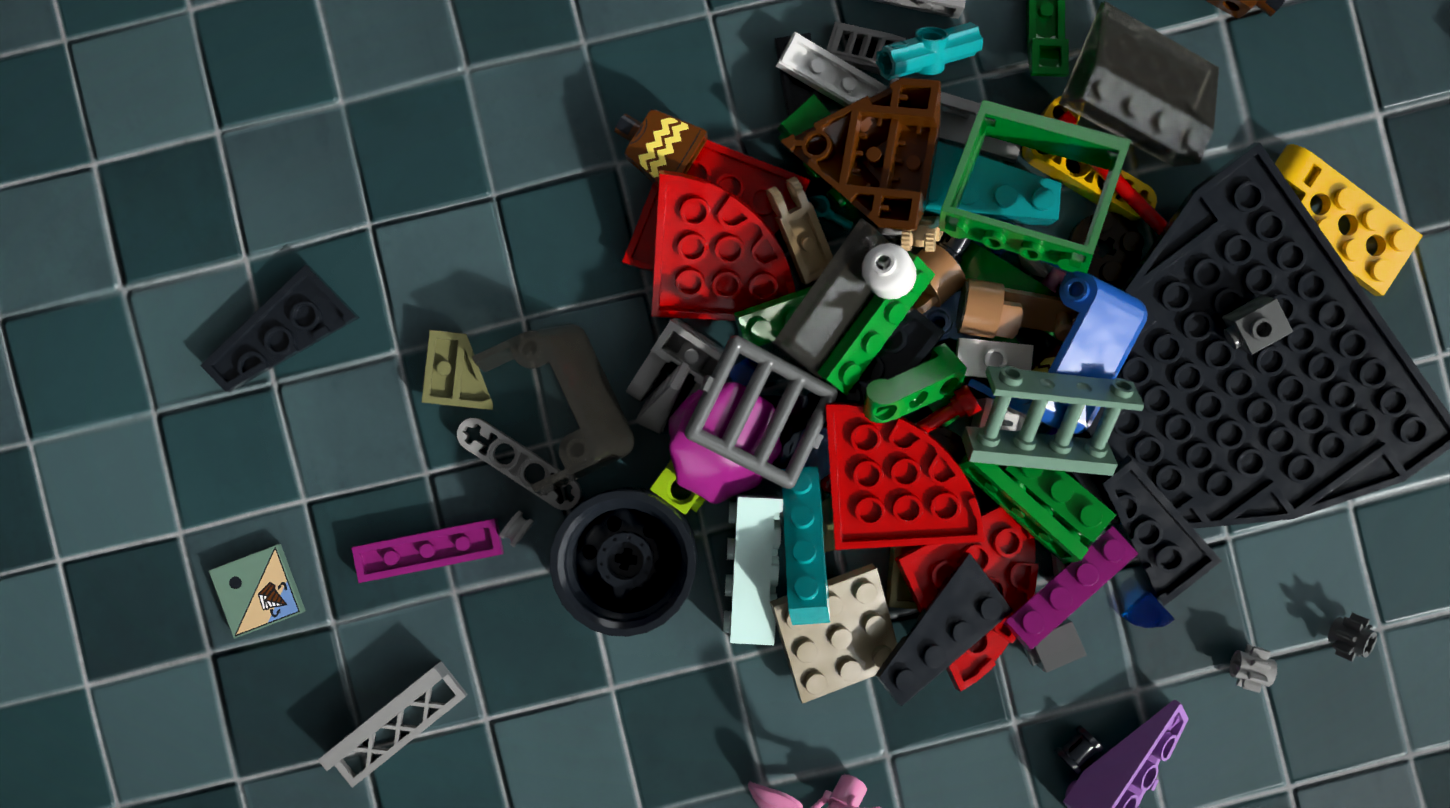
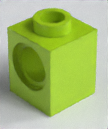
M670 460L650 490L684 515L690 509L697 512L706 499L694 492L685 499H679L674 496L671 487L676 480L672 460Z

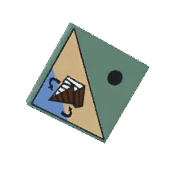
M281 544L209 570L234 639L306 611Z

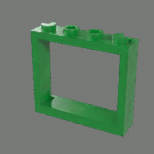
M982 100L941 208L938 228L954 238H967L981 242L991 249L1008 250L1018 253L1028 260H1042L1058 265L1061 269L1069 272L1079 271L1087 274L1131 140ZM985 136L1109 170L1084 245L958 209Z

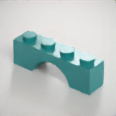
M818 466L803 467L793 488L786 489L782 487L788 611L792 625L830 623L823 539L822 488Z

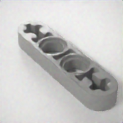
M469 418L459 425L457 439L463 448L553 507L560 510H569L580 502L582 488L575 479L493 425L480 418ZM479 425L481 427L479 433L488 440H491L493 434L498 437L489 445L487 455L482 452V449L487 445L478 440H474L472 443L468 441L470 437L466 432L468 427L475 428ZM503 443L509 444L515 452L514 459L509 464H501L495 457L496 448ZM532 463L540 464L544 468L545 477L539 484H532L525 477L526 468ZM553 473L558 476V479L553 483L562 488L568 484L573 487L571 489V494L575 496L573 501L567 499L561 503L558 500L560 494L553 488H549L548 494L542 491L550 483Z

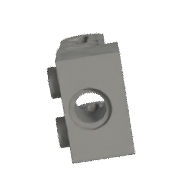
M674 318L669 321L656 341L650 354L628 386L626 393L642 402L666 365L673 361L677 365H680L682 362L689 364V373L695 376L694 381L697 383L687 396L689 397L692 393L699 390L706 375H712L724 348L679 318Z

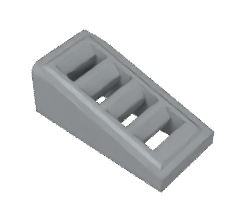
M835 21L826 50L856 68L880 75V70L876 64V52L882 50V47L885 45L906 40V38ZM842 34L849 36L844 52L837 51ZM856 38L863 40L859 55L851 54ZM870 43L877 45L873 58L866 57Z
M682 362L647 397L637 416L636 422L659 434L663 432L675 409L688 376L689 364Z

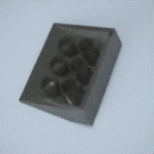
M1104 1L1101 2L1059 104L1119 137L1130 139L1131 144L1173 167L1200 164L1214 131L1219 67Z

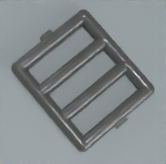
M733 335L729 338L712 375H706L699 388L704 392L685 428L684 434L687 439L786 489H791L795 486L812 449H818L824 436L820 432L827 419L826 403L835 402L838 391L828 383L738 335ZM740 353L758 364L722 438H719L703 430V427ZM773 371L788 379L789 382L754 455L735 445L770 372ZM802 388H805L820 396V399L784 471L767 461Z

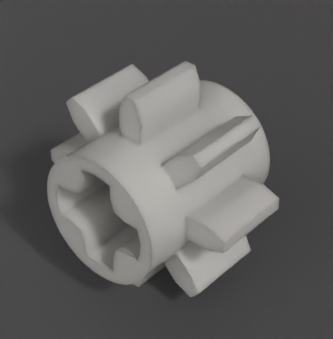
M1249 644L1246 645L1245 652L1235 651L1230 661L1229 671L1231 677L1238 678L1236 685L1258 693L1261 691V685L1271 686L1277 675V662L1269 659L1271 652Z

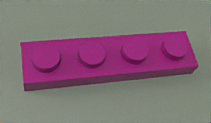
M493 518L351 547L358 583L502 555L504 550L501 537H499L498 519Z
M1114 526L1107 529L1087 547L1089 550L1081 561L1069 563L1003 622L1028 651L1036 647L1139 554Z

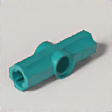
M972 22L947 29L922 27L915 31L914 38L883 46L882 50L876 52V64L880 70V75L887 80L916 72L924 75L940 74L944 71L945 64L974 56L976 52L981 51L983 37L979 32V26Z

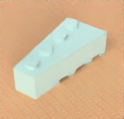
M737 494V502L730 501L729 523H735L736 525L735 538H728L727 560H734L733 574H726L725 596L732 597L731 611H724L723 633H730V643L774 645L776 622L770 601L777 599L776 586H778L779 557L777 555L781 544V520H779V515L783 511V498L781 496Z

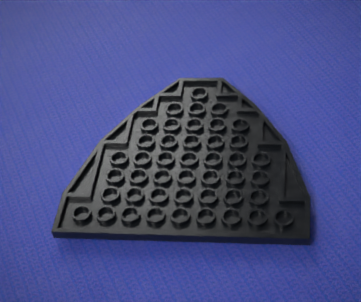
M1255 142L1193 188L1121 288L1122 291L1138 298L1144 303L1148 316L1142 331L1116 377L1133 382L1144 403L1142 411L1121 409L1108 439L1109 446L1117 463L1129 455L1193 528H1208L1295 519L1404 482L1449 450L1450 413L1261 143ZM1260 295L1276 298L1293 332L1254 354L1246 353L1238 348L1234 349L1224 335L1223 330L1227 327L1222 317ZM1100 407L1091 426L1085 432L1073 434L1072 437L1092 438L1105 407ZM1071 472L1080 485L1116 514L1099 480L1102 475ZM1117 514L1110 523L1121 524Z

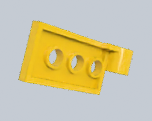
M1294 144L1286 145L1276 160L1275 165L1296 195H1298L1300 201L1359 285L1374 296H1384L1423 235L1311 151ZM1314 195L1319 196L1322 201V209L1319 214H1315L1310 208V201ZM1343 215L1350 222V229L1346 235H1343L1338 227L1339 219ZM1370 236L1374 237L1377 241V250L1373 255H1370L1366 249V241Z

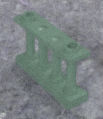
M987 366L985 373L995 399L984 427H965L962 441L969 462L1113 476L1118 464L1109 446L1108 439L1121 409L1142 411L1144 408V403L1133 382L1122 378L1103 379L1021 370L1012 366ZM1012 398L1032 400L1021 431L1000 430ZM1049 401L1069 403L1057 434L1036 433ZM1085 405L1105 407L1092 438L1072 437Z

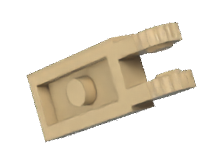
M794 176L786 180V186L791 199L797 207L788 211L781 192L775 186L768 189L766 193L771 208L777 215L775 219L800 281L803 284H808L836 270L837 266L812 203L808 202L801 183Z
M923 215L916 231L902 230L901 247L906 251H911L912 246L925 247L927 252H935L936 241H940L944 233L938 228L940 216Z

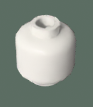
M885 243L872 248L866 254L862 263V276L872 292L878 297L888 300L898 299L906 295L913 288L916 281V267L908 252L901 246Z

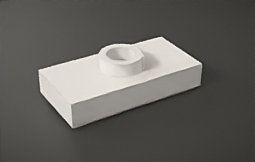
M957 338L956 356L967 367L965 376L987 378L985 373L987 366H1012L1017 369L1031 371L1034 345Z

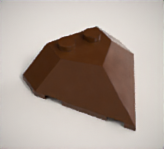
M901 78L889 84L890 88L870 98L866 96L814 123V127L797 136L792 134L781 140L784 146L876 226L916 231L928 204L940 134L941 82L940 80Z

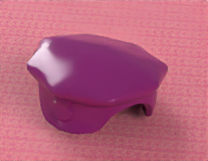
M737 382L724 384L703 430L722 438L746 389L744 385ZM699 389L687 397L669 418V452L677 484L712 504H718L737 494L757 487L764 477L685 437V428L704 392ZM760 395L735 445L754 455L775 411L773 404ZM780 437L767 461L770 464L774 462L781 452Z

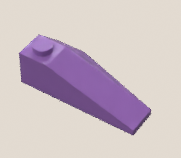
M1176 700L1170 702L1085 769L1078 780H1074L1066 790L1063 802L1067 808H1139L1138 806L1146 790H1155L1159 781L1156 779L1158 765L1161 760L1166 761L1171 757L1189 719L1182 704Z

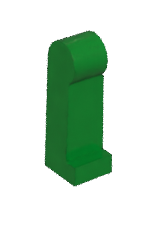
M945 343L932 349L929 361L889 380L877 379L870 382L866 388L863 413L866 418L875 423H886L896 420L954 394V391L962 387L967 367Z

